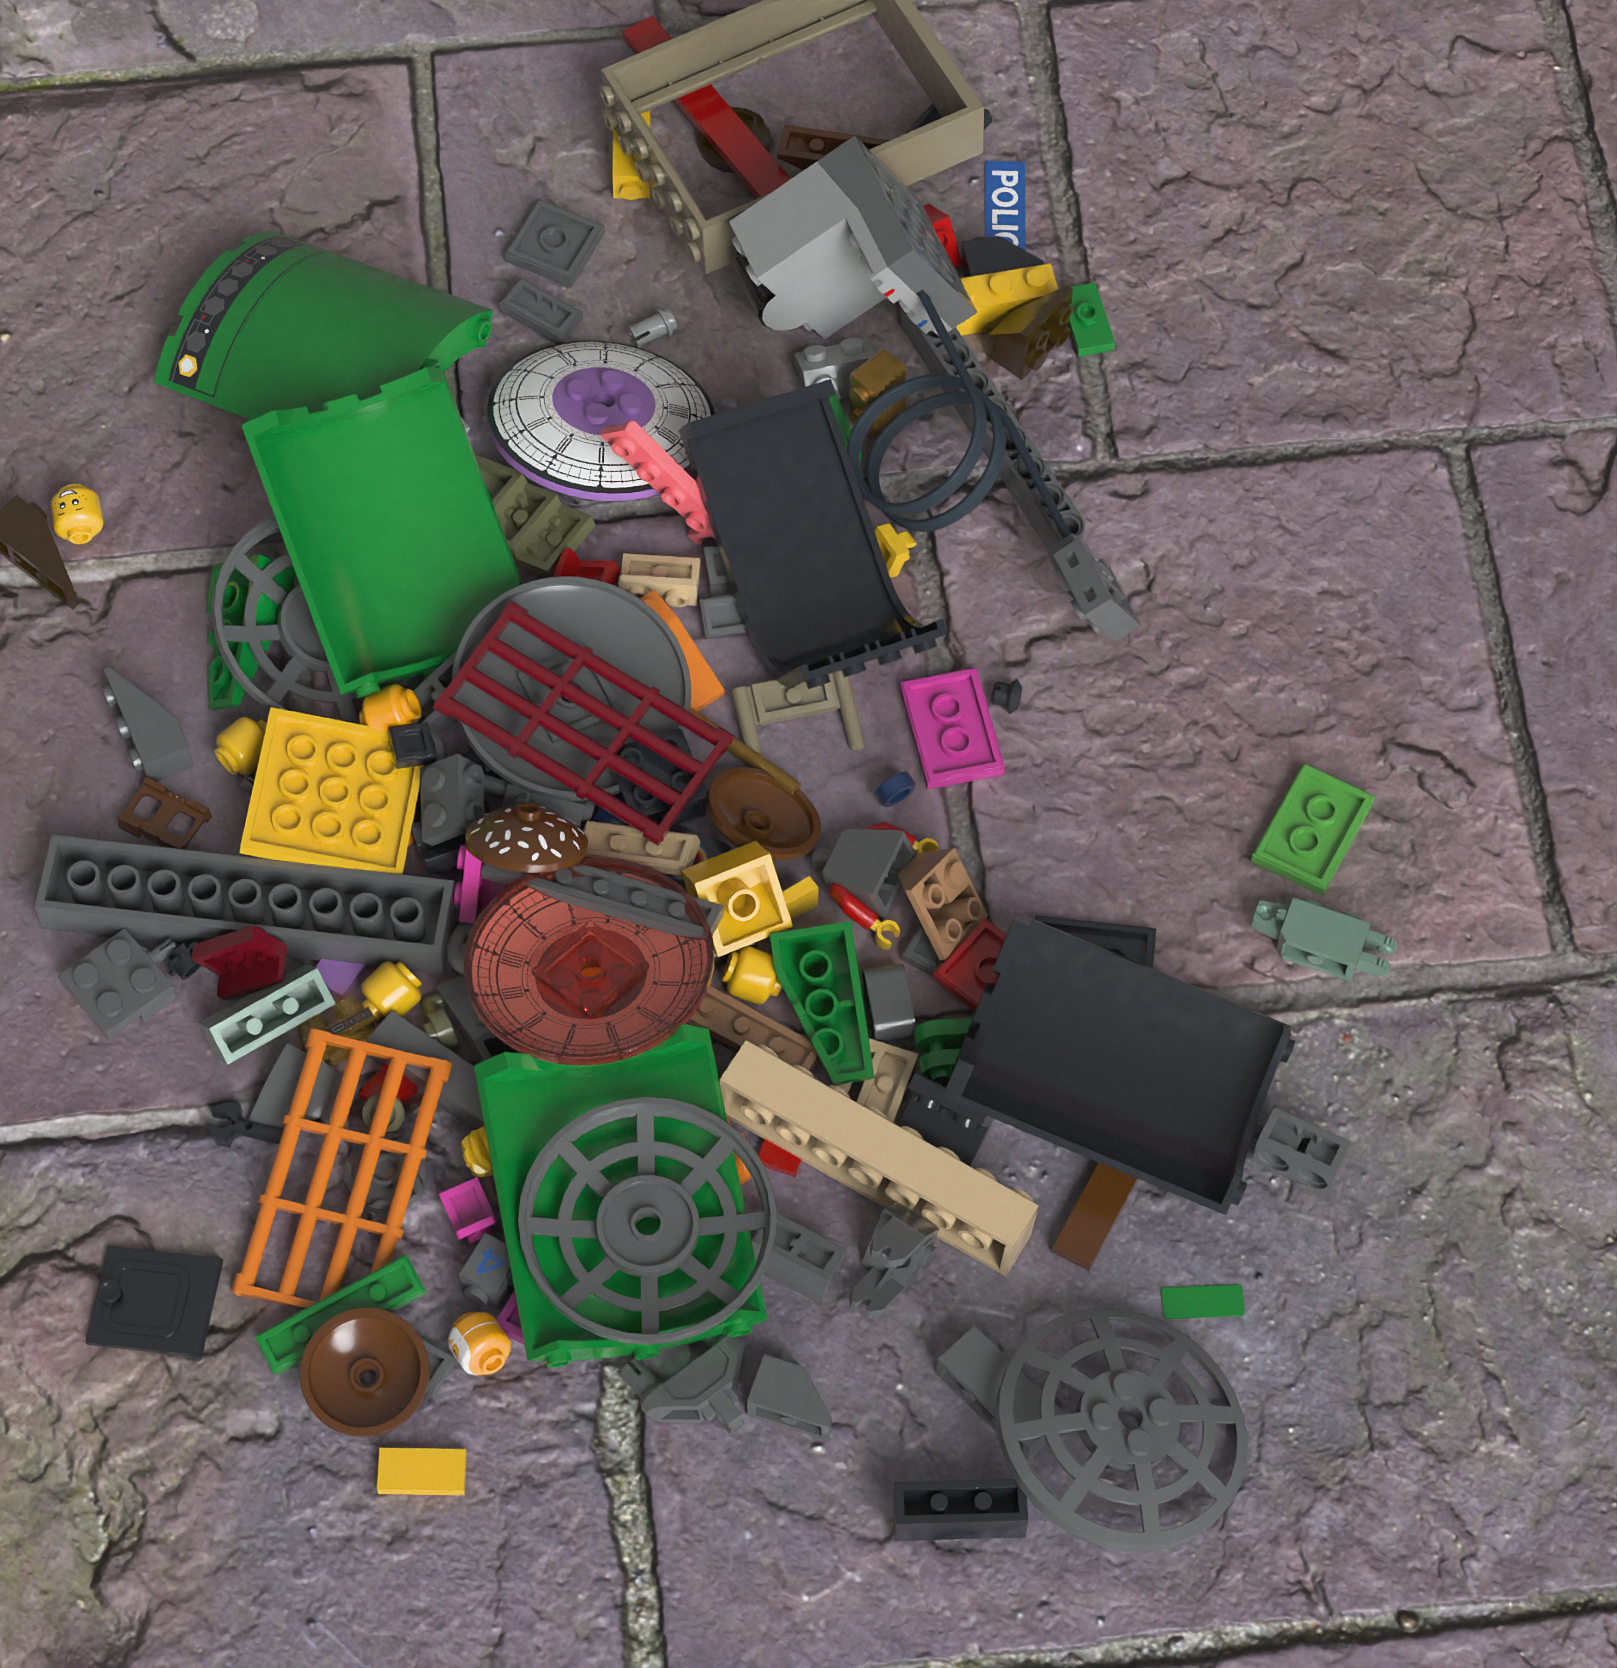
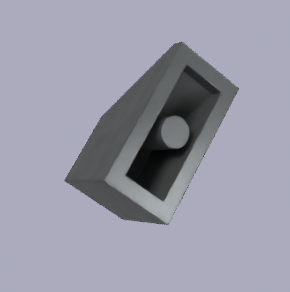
M764 1354L747 1400V1415L829 1442L832 1433V1418L806 1368L800 1366L791 1357L785 1355L771 1357Z

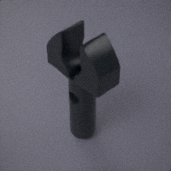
M225 1102L210 1109L212 1117L227 1119L232 1123L226 1127L206 1123L207 1131L216 1144L230 1148L234 1139L244 1136L279 1145L283 1128L245 1120L242 1116L241 1104Z

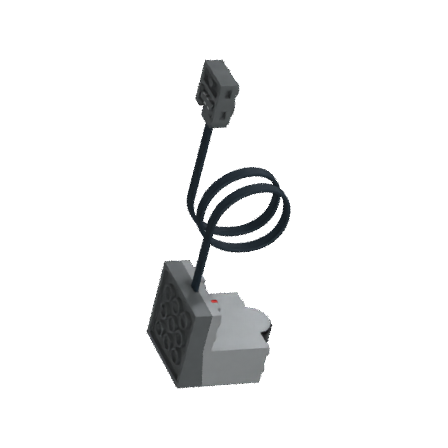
M856 136L847 140L729 221L736 235L732 238V242L738 250L733 258V268L763 326L772 330L785 331L803 325L808 331L814 329L826 339L885 298H888L893 304L898 301L909 319L925 334L933 330L940 337L960 376L931 374L909 379L882 393L859 416L849 436L847 453L861 494L869 502L880 509L894 523L912 531H934L957 522L970 513L984 499L998 477L1005 456L1006 439L1004 424L1063 538L1046 551L1055 566L1054 570L1061 585L1069 596L1074 599L1071 601V604L1082 621L1088 619L1097 634L1104 632L1114 642L1141 626L1110 565L1103 558L1097 560L1093 557L1087 544L1080 537L1077 538L1073 533H1070L1013 421L982 390L974 385L948 332L978 312L920 200ZM949 386L967 390V392H947L933 395L912 404L896 415L879 433L870 450L866 472L869 489L867 488L860 469L862 442L873 422L888 407L912 393L932 387ZM955 404H972L974 424L971 440L965 455L952 474L937 488L918 499L903 503L886 502L880 487V466L888 446L899 432L915 419L935 409ZM986 408L993 430L992 450L988 464L974 488L959 503L937 516L921 520H911L898 516L911 515L928 510L947 499L964 483L974 469L985 443L987 428Z

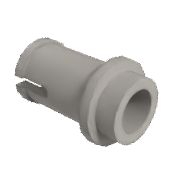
M658 308L655 310V315L632 326H628L627 332L628 335L632 334L634 336L630 338L633 345L640 348L642 345L663 335L671 336L673 334L672 331L677 329V323L668 308L665 310Z

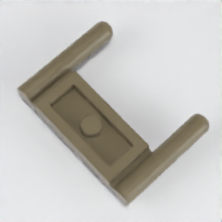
M842 671L829 675L831 682L809 690L806 683L794 687H785L776 680L752 684L750 687L734 688L732 695L743 743L763 756L756 725L763 726L841 709L850 749L853 751L862 750L865 747V742L849 676L844 678Z

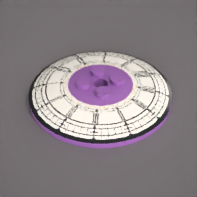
M591 340L565 342L547 346L516 360L497 378L491 389L487 405V425L493 443L500 454L517 471L534 482L554 491L579 498L601 501L634 500L659 494L648 482L640 479L636 474V470L622 457L616 455L612 451L611 446L600 436L605 426H619L625 422L635 421L693 477L694 474L678 430L689 422L715 415L710 398L702 386L689 373L672 361L635 346Z

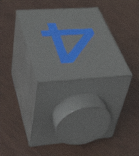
M485 1233L459 1274L461 1289L464 1291L463 1294L479 1306L489 1304L499 1309L509 1293L506 1273L510 1269V1262L506 1243Z

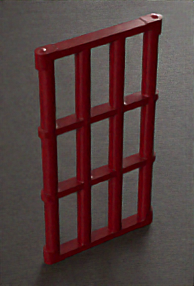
M511 601L449 686L444 689L435 701L433 709L448 718L452 716L508 750V755L513 758L518 756L575 791L576 796L580 799L586 798L639 830L643 833L642 837L659 846L719 758L733 743L735 735L720 726L718 728L712 726L661 695L660 690L652 686L650 688L592 653L593 649L586 645L584 647L580 646L527 613L528 610ZM510 622L574 660L562 677L498 639ZM488 651L552 690L540 707L476 669ZM583 666L641 701L630 718L571 683ZM466 681L530 720L518 737L454 699ZM561 696L619 731L608 748L549 713ZM650 707L715 746L704 763L639 724ZM539 726L598 761L586 779L527 743ZM629 737L694 776L682 794L617 755ZM607 767L672 806L660 824L595 785Z

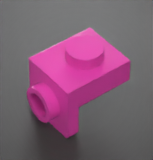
M478 1177L439 1193L459 1241L467 1238L469 1243L473 1244L480 1241L485 1233L493 1235L490 1227L498 1224Z

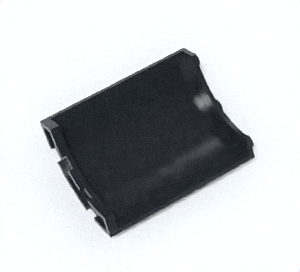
M1016 912L992 971L999 976L994 986L987 983L955 1061L957 1064L954 1071L952 1070L943 1098L1226 1215L1231 1204L1239 1205L1246 1189L1247 1182L1242 1181L1248 1148L1249 1146L1254 1148L1262 1131L1263 1124L1258 1123L1257 1120L1279 1062L1287 1063L1292 1053L1295 1040L1290 1039L1291 1026Z

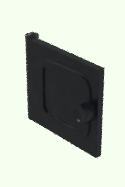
M108 1246L85 1341L86 1344L187 1356L190 1360L201 1361L224 1260L214 1256L206 1257ZM122 1290V1299L118 1304L115 1305L114 1302H116L120 1298Z

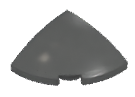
M288 1043L286 1044L263 1086L249 1121L284 1129L282 1124L283 1117L289 1113L306 1052ZM322 1061L304 1119L314 1121L321 1118V1122L326 1124L329 1122L343 1074ZM358 1084L355 1090L352 1104L358 1098L359 1093L362 1090V1087Z

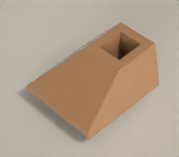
M955 848L918 853L897 873L939 960L946 959L980 922L988 917Z

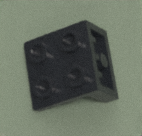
M677 728L657 734L692 756L682 729ZM637 741L624 744L617 753V755L681 794L694 777ZM612 770L624 802L660 824L672 806ZM703 782L674 823L682 824L706 816L707 790Z
M915 1073L908 1086L909 1089L915 1092L898 1126H907L914 1129L923 1137L925 1142L936 1148L945 1147L953 1151L961 1162L971 1167L994 1119L943 1098L946 1086L925 1075Z

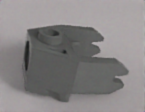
M899 1202L891 1205L889 1208H884L861 1263V1266L867 1269L868 1272L852 1288L849 1295L850 1308L854 1310L861 1304L867 1305L865 1318L882 1316L904 1292L920 1268L925 1270L931 1264L938 1251V1248L934 1246V1242L940 1229Z

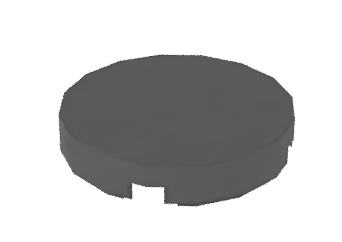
M394 1132L385 1134L384 1139L409 1144V1140L403 1138L400 1134ZM356 1144L354 1150L350 1153L349 1157L347 1156L344 1163V1183L349 1195L352 1191L364 1145ZM385 1150L380 1151L364 1210L376 1214H388L405 1155ZM421 1159L407 1208L422 1195L427 1183L426 1159Z

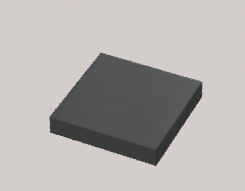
M538 199L504 253L505 261L572 288L605 234V226Z

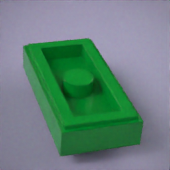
M1096 283L1071 287L1073 288L1071 304L1073 312L1070 316L1069 328L1071 329L1070 334L1078 357L1114 350L1115 340Z

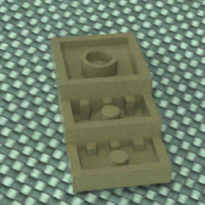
M475 454L515 564L544 578L553 577L555 566L559 562L563 549H572L575 552L596 526L592 516L561 504L556 493L528 483L525 476L519 471Z

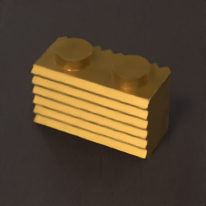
M886 349L878 351L849 375L851 377L849 379L851 382L849 384L851 386L849 388V398L851 399V413L849 416L854 425L862 412L878 396L897 384L906 381V366ZM906 397L888 407L873 422L867 432L871 436L877 437L896 415L906 409Z

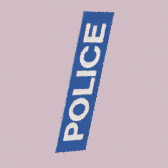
M985 161V238L1000 236L1024 250L1025 162Z

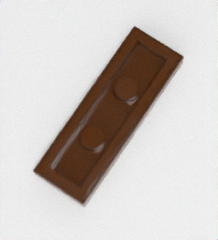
M1098 1162L1052 1247V1253L1090 1271L1139 1179Z

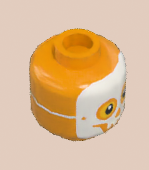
M468 1312L460 1316L453 1323L448 1336V1347L465 1372L478 1376L495 1373L503 1367L511 1351V1340L492 1314L487 1312Z

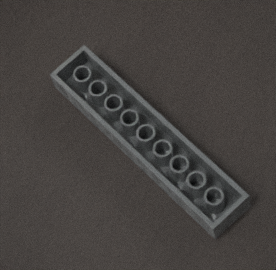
M52 834L35 902V909L42 929L113 937L125 928L137 940L163 942L169 937L175 944L181 945L187 942L190 945L196 940L204 942L214 936L226 935L241 930L245 926H258L287 945L286 957L319 961L325 959L365 964V966L379 967L386 961L393 964L401 961L410 971L444 975L447 960L446 948L452 932L456 906H454V880Z

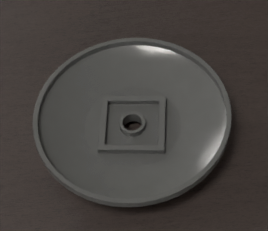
M565 576L550 577L519 585L503 593L489 603L472 621L464 633L454 660L452 680L500 618L506 606L511 601H514L527 609L529 615L580 646L584 647L586 645L590 647L595 655L650 688L652 686L660 690L661 695L690 712L691 680L689 668L682 648L669 626L650 606L636 596L621 588L594 579ZM512 622L509 623L498 638L561 677L574 661ZM489 651L476 667V669L539 707L552 691ZM584 666L571 682L630 718L641 702ZM467 681L454 697L460 703L518 737L530 721ZM561 697L549 712L606 748L609 747L619 733L614 727L576 704L565 702ZM650 707L639 722L641 726L656 735L677 728L682 729V731L685 729V727ZM458 720L461 730L472 749L488 767L506 781L523 790L547 798L567 801L588 800L586 798L580 799L576 796L575 791L518 756L513 758L508 755V750ZM540 726L527 742L532 747L585 779L598 762ZM629 737L624 744L634 742L635 740ZM607 767L595 785L611 795L619 794L621 792L614 774Z

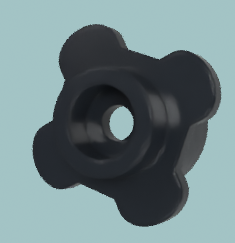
M199 940L194 941L190 945L185 942L169 956L171 962L168 965L170 976L178 974L182 980H185L200 969L201 965L191 960L193 945L201 943Z

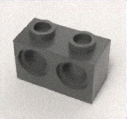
M1274 1107L1257 1140L1252 1162L1329 1196L1345 1163L1351 1141Z

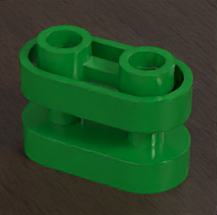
M972 1018L932 1020L924 1022L914 1029L916 1049L927 1053L918 1061L921 1075H925L944 1086L947 1085L952 1070L954 1071L957 1064L955 1061Z

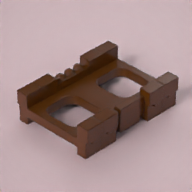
M146 777L143 780L142 787L124 812L119 814L117 819L120 829L137 838L144 834L145 838L157 844L161 843L160 847L185 850L204 821L208 823L212 815L209 808L189 798L186 801L185 797H180L179 794H174L171 790L168 791L166 786ZM145 796H149L162 803L159 810L150 820H144L132 813L139 801ZM179 813L196 821L185 837H178L166 830L175 815Z

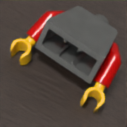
M881 822L861 829H846L841 833L834 849L819 847L815 850L812 858L813 869L822 872V877L829 888L831 899L846 916L863 929H872L875 932L874 941L876 945L883 950H889L892 943L884 938L881 932L889 931L897 938L900 934L899 925L892 920L881 922L877 919L879 915L886 917L902 884L897 873L918 853L939 850L938 843L934 839L925 838L918 842L915 840L916 836L887 822Z

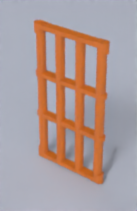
M310 1029L305 1048L308 1049L289 1113L283 1117V1133L264 1195L261 1194L259 1196V1212L241 1271L236 1273L231 1289L232 1293L237 1296L257 1298L301 1310L315 1304V1301L294 1297L317 1220L341 1225L319 1301L340 1290L357 1229L382 1235L371 1273L392 1261L397 1241L402 1239L404 1230L401 1229L421 1159L424 1160L427 1154V1150L424 1148L443 1083L448 1082L453 1065L451 1062L350 1039L319 1029ZM326 1045L350 1050L328 1125L304 1119ZM366 1054L390 1060L368 1135L344 1129ZM406 1064L430 1070L409 1144L384 1139ZM300 1130L324 1136L304 1204L280 1199ZM340 1140L365 1146L345 1214L320 1209ZM381 1150L405 1155L385 1224L361 1219ZM276 1210H281L301 1216L279 1290L274 1292L254 1287V1283Z

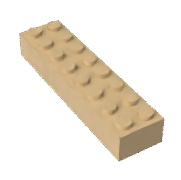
M746 1040L720 1078V1087L728 1119L799 1157L805 1163L884 1208H889L891 1205L899 1202L938 1227L940 1230L937 1238L1005 1277L1030 1239L1039 1205L1035 1204L1027 1193L1017 1188L1010 1190L996 1182V1178L987 1170L979 1167L973 1169L961 1162L953 1151L945 1147L936 1148L925 1142L923 1137L914 1129L907 1126L899 1127L888 1121L886 1116L877 1108L868 1105L863 1107L851 1100L848 1093L835 1085L828 1087L814 1079L813 1074L800 1065L791 1066L778 1059L777 1054L769 1047L761 1044L755 1046Z

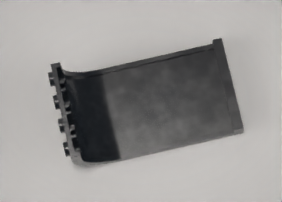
M831 379L695 420L678 430L745 626L755 650L766 669L777 682L785 687H794L806 683L808 690L831 682L829 675L842 671L844 678L866 670L864 663L876 659L879 666L902 658L900 651L912 647L915 654L937 647L935 639L948 634L943 619L928 625H922L908 613L898 597L829 398L836 394Z

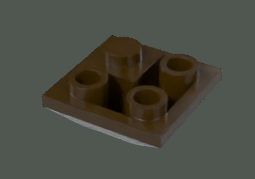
M1066 285L1011 311L988 335L987 357L1021 380L1032 370H1039L1046 361L1048 353L1055 346H1062L1070 335L1069 321L1073 312V306H1071L1073 288Z

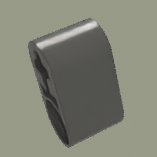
M904 964L862 969L863 988L873 1039L886 1041L913 1037L916 1024Z

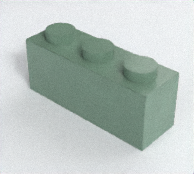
M304 963L285 974L281 983L256 990L198 1024L216 1059L228 1065L336 1003L318 968Z

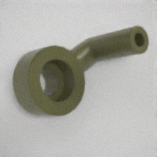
M438 992L424 998L421 1007L429 1021L423 1025L425 1033L448 1049L458 1046V1040L452 1025L443 1009L446 1006Z

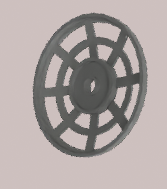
M275 516L266 519L248 531L232 548L217 577L213 590L212 620L214 635L221 656L243 689L269 711L270 707L288 710L279 703L286 693L290 691L308 700L335 703L341 721L361 725L352 704V700L359 698H357L356 692L340 694L301 586L298 585L288 593L272 580L282 570L293 566L289 553L274 560L263 571L245 555L251 547L265 537L280 531ZM234 568L239 570L253 584L245 602L244 626L223 625L224 593ZM262 592L280 606L277 625L256 626V608ZM281 641L284 649L292 657L282 672L267 657L260 642ZM227 642H248L258 664L275 681L266 695L254 686L240 669ZM305 667L314 671L326 672L331 692L314 690L295 681ZM419 675L395 683L414 691L424 681L423 675Z
M641 1097L618 1100L596 1107L573 1119L550 1139L539 1152L527 1174L520 1197L518 1224L521 1249L528 1270L541 1293L557 1311L577 1326L600 1337L623 1343L654 1345L677 1342L702 1334L725 1321L746 1302L758 1287L769 1266L775 1244L777 1210L774 1190L765 1166L754 1148L735 1128L717 1115L689 1103L667 1098ZM654 1116L669 1117L689 1122L710 1132L720 1140L703 1159L680 1146L665 1142H654ZM637 1117V1142L611 1148L596 1156L590 1162L572 1144L581 1135L602 1124L622 1118ZM732 1151L742 1160L752 1176L761 1199L762 1211L737 1215L731 1192L723 1178L716 1171ZM560 1156L577 1175L572 1179L563 1196L558 1219L533 1217V1207L539 1186L551 1164ZM655 1156L676 1160L693 1170L680 1184H677L670 1179L655 1175ZM630 1157H638V1176L626 1179L616 1186L600 1173L601 1170L615 1162ZM706 1181L719 1199L723 1216L699 1218L698 1210L691 1197ZM588 1185L603 1199L597 1213L596 1221L572 1220L575 1203L583 1188ZM644 1217H651L659 1222L660 1228L655 1234L643 1235L636 1229V1223ZM763 1229L762 1245L757 1262L747 1282L738 1292L720 1279L732 1258L737 1241V1232ZM724 1234L720 1253L709 1270L692 1256L698 1237ZM533 1235L559 1237L564 1260L573 1276L579 1281L561 1297L552 1288L540 1267L534 1249ZM572 1238H597L606 1258L588 1273L576 1255ZM679 1268L696 1282L693 1286L678 1294L658 1298L659 1276L669 1274ZM618 1270H621L629 1275L640 1277L641 1299L619 1295L602 1285ZM706 1291L726 1304L718 1312L695 1325L672 1332L659 1333V1311L685 1305L700 1297ZM593 1294L598 1299L615 1307L630 1311H640L642 1334L627 1333L605 1327L584 1317L574 1308Z
M1093 1308L1071 1312L1049 1321L1034 1331L1017 1349L1003 1373L997 1393L995 1419L998 1441L1006 1465L1017 1485L1032 1504L1054 1524L1080 1539L1101 1547L1126 1552H1151L1175 1547L1194 1539L1211 1527L1231 1504L1241 1485L1247 1463L1248 1438L1244 1415L1236 1393L1223 1371L1209 1354L1187 1335L1165 1322L1142 1313L1122 1309ZM1087 1320L1091 1321L1098 1338L1075 1346L1059 1360L1036 1349L1043 1339L1058 1329L1072 1323ZM1109 1320H1117L1145 1327L1160 1333L1173 1342L1165 1352L1141 1340L1116 1337ZM1121 1349L1140 1352L1159 1362L1149 1375L1127 1369ZM1103 1350L1109 1371L1091 1379L1071 1366L1082 1357ZM1186 1352L1199 1361L1214 1379L1228 1406L1209 1404L1199 1382L1180 1363ZM1026 1362L1048 1373L1040 1396V1419L1015 1424L1013 1414L1014 1391L1020 1371ZM1172 1372L1177 1374L1193 1395L1196 1404L1176 1405L1171 1394L1163 1386ZM1060 1380L1082 1393L1077 1403L1076 1413L1055 1416V1395ZM1128 1412L1132 1414L1137 1420L1138 1427L1128 1428L1124 1426L1119 1420L1118 1413ZM1180 1422H1202V1444L1198 1457H1195L1177 1441L1180 1433ZM1214 1423L1234 1424L1237 1439L1236 1459L1232 1475L1226 1486L1207 1468L1215 1445ZM1078 1431L1084 1445L1093 1454L1084 1467L1070 1454L1059 1433ZM1045 1436L1047 1445L1056 1461L1074 1479V1482L1061 1500L1049 1492L1035 1475L1022 1452L1019 1441ZM1167 1455L1187 1471L1184 1476L1174 1483L1155 1489L1152 1467L1161 1463ZM1107 1465L1118 1470L1134 1472L1137 1490L1119 1488L1103 1482L1098 1477ZM1196 1482L1216 1500L1210 1508L1195 1519L1175 1528L1161 1530L1158 1504L1179 1497L1192 1488ZM1088 1491L1112 1502L1140 1506L1143 1532H1130L1106 1527L1086 1519L1076 1513L1075 1510Z

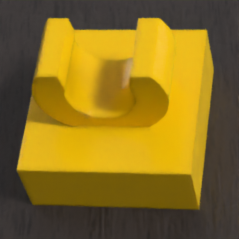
M890 523L877 526L875 535L890 578L897 577L904 562L910 558L908 548L915 547L917 543L909 532L897 534Z

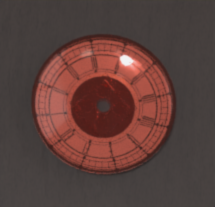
M584 858L579 863L566 869L571 871L572 878L586 875L573 870L574 866H592L676 891L686 900V903L683 904L687 916L693 924L703 926L706 938L679 936L568 904L528 885L535 878L556 883L555 874L557 871L526 874L503 889L489 902L479 915L469 934L463 963L464 979L469 999L478 1017L489 1031L511 1048L542 1061L573 1066L599 1065L625 1060L644 1053L669 1039L677 1032L681 1024H686L703 1002L711 984L715 958L713 936L703 910L688 891L670 877L650 867L621 859ZM587 967H598L601 969L599 974L592 977L580 974Z

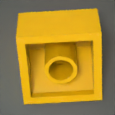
M757 841L681 870L690 896L723 905L724 915L712 936L714 952L718 957L770 937L771 933L782 932L793 927L771 855Z

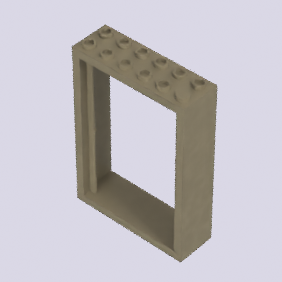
M763 0L601 69L603 85L599 86V92L605 104V109H602L601 113L609 130L615 129L624 155L632 156L635 161L634 166L638 177L643 183H649L656 206L659 209L664 208L666 210L673 233L676 236L681 235L683 237L685 249L690 260L693 263L698 262L705 274L744 258L732 242V238L736 235L729 221L769 194L708 220L641 116L644 112L756 64L762 66L770 58L873 15L942 118L874 147L870 151L905 186L983 153L984 106L911 0Z

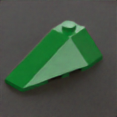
M260 554L248 557L261 571L274 561ZM224 563L213 565L206 601L207 613L212 615L213 590L219 571ZM288 567L275 575L272 580L286 592L290 593L295 588V569ZM234 568L229 577L224 593L222 618L223 625L244 626L245 602L253 584L236 568ZM263 592L260 595L256 608V626L277 625L280 606ZM213 628V630L207 633V645L214 647V659L208 666L209 709L216 711L238 707L246 691L234 678L221 656ZM272 641L260 642L265 653ZM227 642L240 669L252 681L259 664L250 650L248 642Z
M851 921L771 933L770 940L776 976L833 1085L875 1079Z

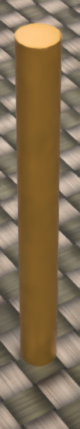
M690 707L691 713L712 726L719 727L716 723ZM734 737L733 743L727 749L728 752L751 768L765 770L775 779V783L792 796L796 790L800 789L802 783Z

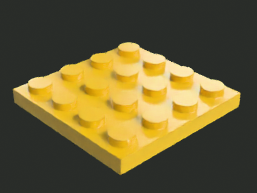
M270 707L241 840L240 854L271 860L402 875L420 787V768L424 765L395 769L388 732L375 730L366 725Z

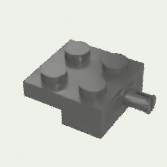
M124 928L61 972L58 978L74 1000L106 1038L109 1039L139 1017L145 1022L177 999L173 984L161 971L159 965L169 958L177 946L168 937L149 951L140 946Z

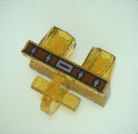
M350 996L333 1007L339 1021L326 1028L319 1015H315L299 1024L303 1037L304 1051L307 1053L308 1049L305 1048L310 1029H319L334 1035L366 1042V1039L376 1030L373 1021L375 1018L369 1006L363 1009ZM326 1045L322 1062L329 1059L331 1065L334 1066L344 1060L347 1061L350 1050Z

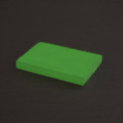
M1303 763L1252 854L1251 862L1323 896L1374 804L1376 796Z

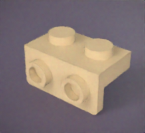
M623 553L619 588L639 599L655 590L664 602L672 607L697 606L701 560L700 558Z

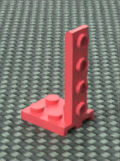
M635 421L625 422L619 426H605L600 436L611 446L612 451L616 455L622 457L636 470V474L640 479L648 482L661 495L662 500L667 505L673 507L686 520L687 525L690 527L687 536L696 545L702 544L704 538L713 537L716 540L696 481Z

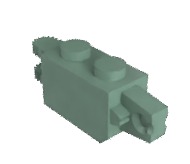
M1293 897L1290 906L1260 900L1251 928L1278 940L1276 950L1281 959L1352 982L1356 969L1379 977L1389 974L1391 968L1389 961L1362 951L1363 948L1386 955H1394L1398 948L1396 940L1369 930L1371 923L1363 921L1359 916L1353 913H1339L1324 908L1320 903L1309 899L1300 900Z

